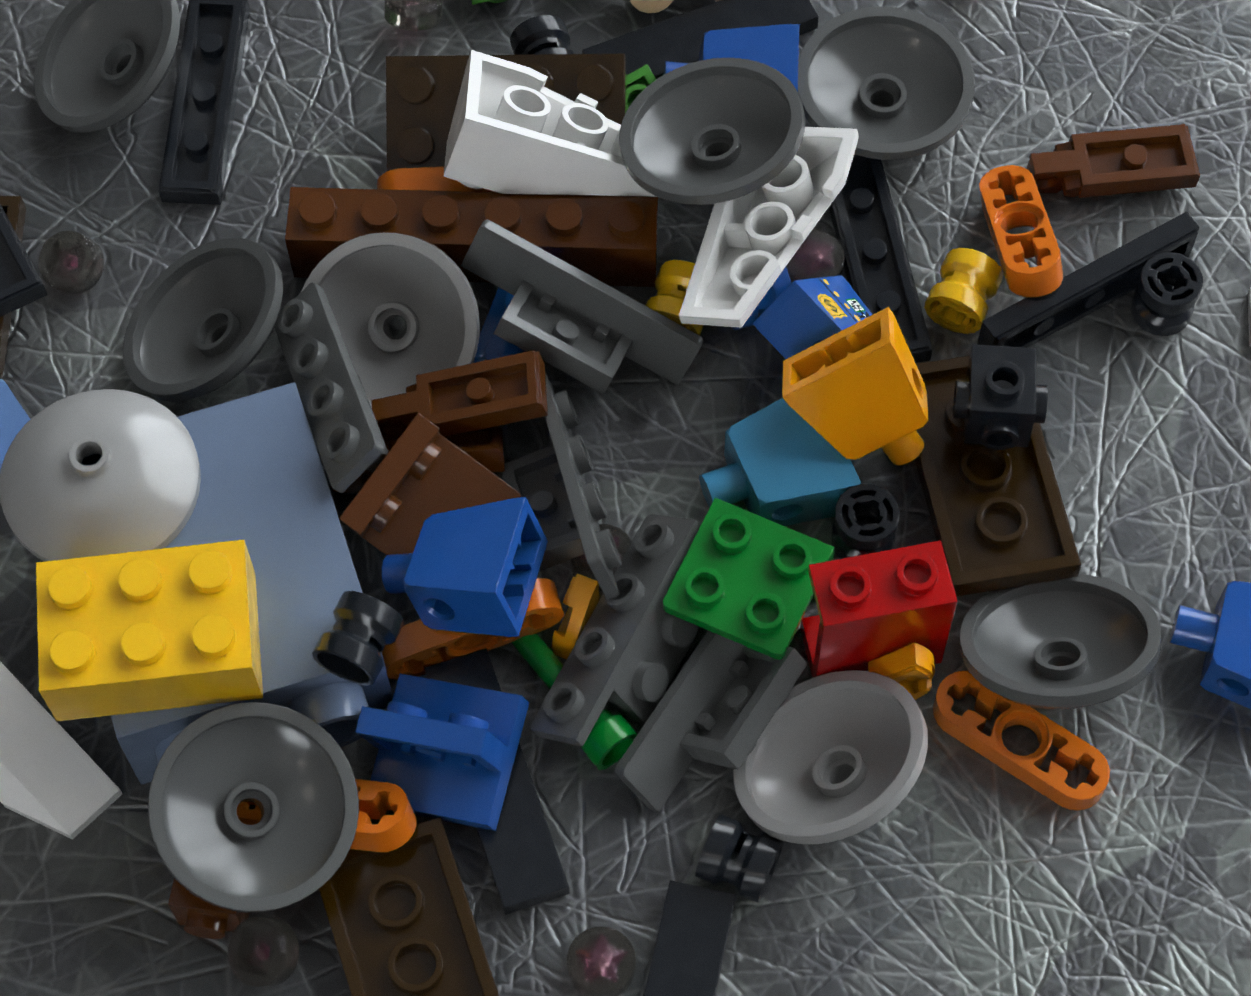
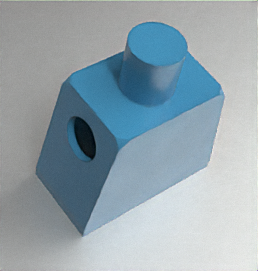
M783 398L732 425L725 432L724 456L727 465L699 475L701 489L709 508L715 497L730 504L744 500L749 512L783 526L834 517L835 507L840 496L849 488L862 484L851 460L842 456L795 412Z

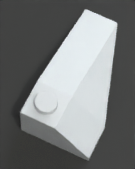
M471 50L447 139L443 177L457 180L470 188H484L502 194L657 197L644 190L630 176L624 164L619 146L621 125L606 118L601 112L596 110L598 101L580 93L574 102L544 87L548 76L530 67Z
M805 127L799 150L778 176L745 196L714 204L680 309L679 319L681 324L742 328L846 184L859 139L857 129Z
M0 661V802L5 808L73 840L123 793Z

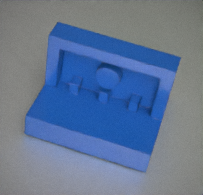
M400 673L392 702L388 703L387 710L362 706L355 733L379 749L370 780L389 782L401 787L417 816L432 819L441 817L442 821L496 831L530 702L522 695Z

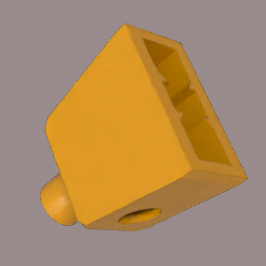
M889 307L783 360V399L846 459L857 460L882 448L894 465H904L913 461L923 451L925 443L916 430L922 428L929 420L927 390L897 320Z

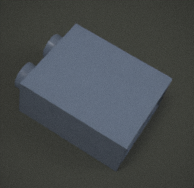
M293 382L178 416L177 418L188 430L194 442L200 463L201 483L197 503L190 519L178 536L165 548L245 540L256 575L263 698L111 715L116 738L140 784L152 781L153 774L165 750L185 727L213 710L233 704L260 702L287 707L319 724L334 738L340 747L359 740L362 737L355 733L362 706L384 709L387 708L389 702H392L393 696L382 652L380 655L384 665L375 683L366 686L349 682L330 673L320 666L312 655L320 636L324 632L333 630L336 622L333 611L341 595L345 591L362 593V589L296 383ZM89 455L82 460L81 464L85 466L93 465L101 459L102 455Z

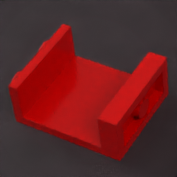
M941 540L810 564L808 566V573L819 615L802 618L800 630L812 678L838 671H868V662L912 643L920 644L929 649L934 656L935 664L942 662L958 600Z

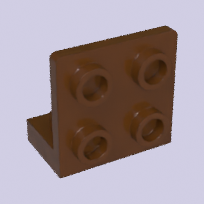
M418 412L340 516L339 520L386 556L389 554L413 553L424 520L432 514L521 497L517 490L441 435L440 428Z

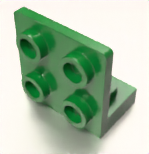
M715 497L663 599V610L696 626L771 658L780 660L785 656L811 599H815L808 566L810 564L832 561L835 547Z

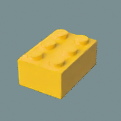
M245 540L36 562L39 692L56 722L263 698L256 575Z

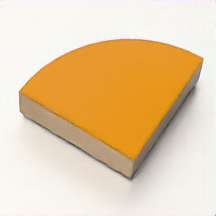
M578 573L576 577L572 578L563 603L569 606L558 631L554 630L552 637V649L555 655L567 659L577 639L580 637L599 602L598 581Z
M912 643L868 662V672L878 673L898 682L912 695L914 700H917L927 694L932 688V678L935 674L934 656L926 647Z

